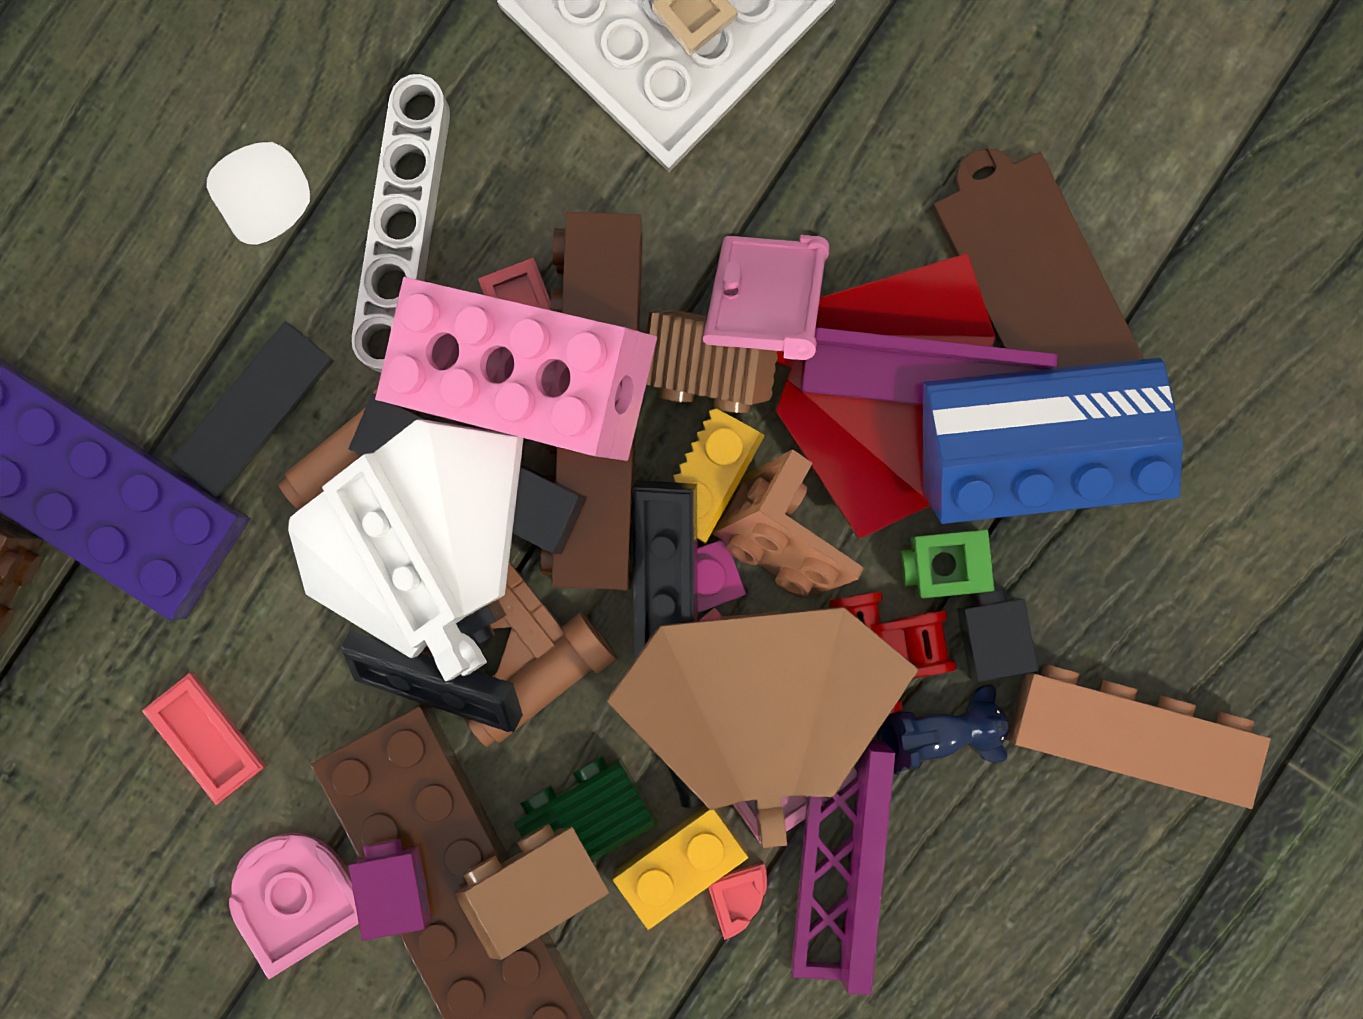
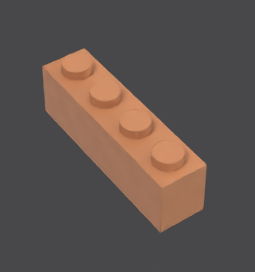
M1044 664L1041 675L1030 672L1024 673L1007 741L1021 747L1253 809L1271 738L1252 733L1255 721L1223 712H1218L1216 723L1195 718L1193 716L1196 705L1160 696L1158 707L1135 701L1138 689L1102 680L1099 691L1077 685L1080 673Z

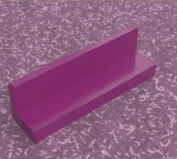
M816 328L814 336L817 342L816 351L812 358L803 362L800 392L923 405V382L1050 369L1057 367L1058 354Z

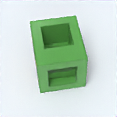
M988 530L911 537V550H901L900 552L904 586H915L916 598L994 591ZM939 553L948 554L953 561V568L946 576L936 574L932 567V561Z

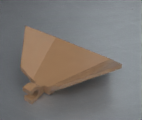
M844 607L785 613L775 611L725 616L716 620L660 625L607 698V702L710 810L743 801L755 800L758 839L761 841L762 848L787 846L781 797H834L919 669Z

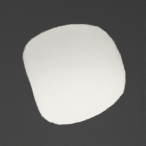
M273 142L255 143L233 151L221 159L210 170L207 177V189L212 200L222 213L234 235L239 241L246 244H261L281 235L303 215L310 202L308 181L300 165L291 153Z

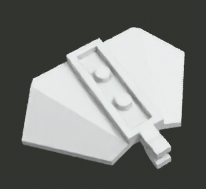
M418 419L374 453L362 455L322 486L324 491L290 517L288 531L306 595L410 658L417 657L428 646L445 682L454 679L460 674L462 676L469 675L487 663L475 641L468 635L461 633L456 623L505 595L524 438L503 432Z

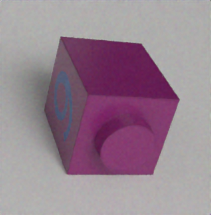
M390 839L364 845V856L357 857L348 865L361 940L424 930L432 920L419 846L402 849L401 839Z

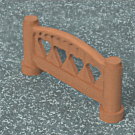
M366 407L285 472L286 478L278 485L282 493L296 509L300 510L324 491L322 486L361 457L348 448ZM413 410L428 418L425 412ZM509 561L505 595L498 599L506 616L490 625L492 629L512 627L499 669L492 677L514 684L523 713L515 729L516 731L588 672L593 670L599 674L618 658L601 632L582 612H579L561 626ZM428 646L421 652L422 654L434 657ZM467 718L465 719L470 730L486 747L495 741L501 743L513 733Z

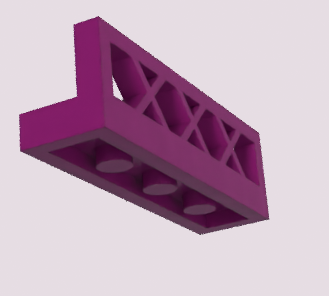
M871 740L859 758L857 777L838 793L836 792L834 797L822 807V797L807 796L791 974L795 978L841 980L848 994L872 995L895 752L885 741ZM856 792L853 812L845 801ZM840 806L853 821L852 835L832 852L820 839L819 826L823 819ZM817 847H819L826 857L816 865ZM850 852L847 870L840 860ZM835 866L847 880L846 895L826 911L813 896L814 882L831 867ZM813 906V908L819 913L820 917H818L813 923L810 924L811 910ZM844 912L843 928L841 929L834 919ZM829 925L841 939L839 963L807 961L808 941Z

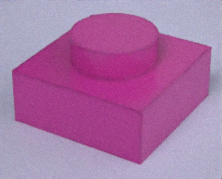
M722 540L697 549L698 613L747 595L733 557L726 549L727 543Z

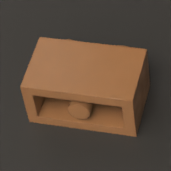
M546 824L517 841L521 850L520 853L501 864L498 858L493 856L463 874L468 884L453 892L489 958L503 960L609 894L573 827L553 831L550 824Z

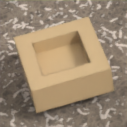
M656 0L652 3L653 12L690 56L735 21L738 12L728 0Z

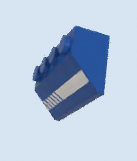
M1161 358L923 382V494L941 524L1180 498L1183 439L1165 362Z

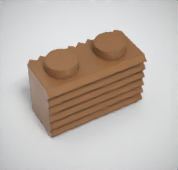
M672 309L649 311L646 334L657 336V341L646 385L659 387V398L678 402H693L695 394L714 398L713 407L715 409L736 413H748L750 405L771 399L773 394L771 388L774 384L773 375L776 371L775 363L778 358L777 351L707 345L703 342L707 320L706 315Z

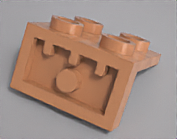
M792 449L744 475L712 534L727 543L726 549L732 556L750 565H760L776 576L775 582L780 588L794 596L804 598L813 597L858 580L863 567L789 517L805 497L807 486L802 482L812 465L811 461Z

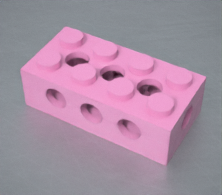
M403 277L375 400L596 457L628 461L657 336L625 327Z

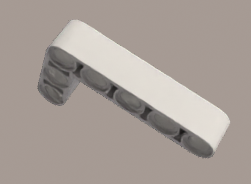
M412 74L400 79L393 86L389 97L352 331V348L356 357L366 366L380 373L382 372L384 359L372 358L368 343L375 332L381 329L392 328L399 297L394 299L381 298L378 293V283L385 273L392 270L404 272L407 278L420 281L425 279L450 120L449 105L439 85L432 78L422 74ZM418 95L432 97L435 100V107L427 118L412 120L406 117L405 109L412 98ZM417 153L426 158L424 171L419 177L412 180H404L397 177L396 167L403 156ZM399 212L414 214L416 216V227L409 237L395 240L388 236L387 225L395 214Z

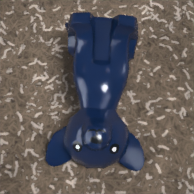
M983 685L977 688L971 695L968 708L962 716L928 714L916 718L913 712L889 714L877 731V740L885 741L895 752L893 774L899 775L901 771L916 769L920 766L921 761L952 755L967 745L975 748L980 757L986 761H1005L1007 752L1002 744L1007 739L1009 723L1003 710L994 704L996 698L995 687Z

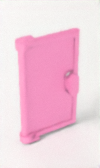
M801 235L800 241L738 236L724 237L703 342L707 345L784 351V358L807 360L812 358L817 345L814 336L824 263L828 258L830 249L828 241L823 237Z

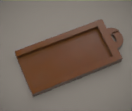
M992 148L977 150L965 157L955 173L954 185L956 193L933 203L931 209L955 257L966 253L969 255L996 336L995 338L1000 348L1058 354L1057 367L1054 368L1144 359L1041 151L1015 164L1006 154ZM984 168L993 169V173L984 179L975 180L972 178V175Z

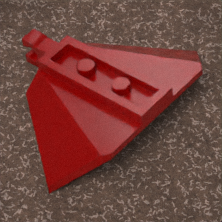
M968 253L820 297L816 328L992 347L996 337ZM777 351L778 358L775 364L790 371L775 412L804 457L812 462L811 467L856 537L858 539L929 507L930 504L923 494V405L800 392L804 360L784 358V351Z

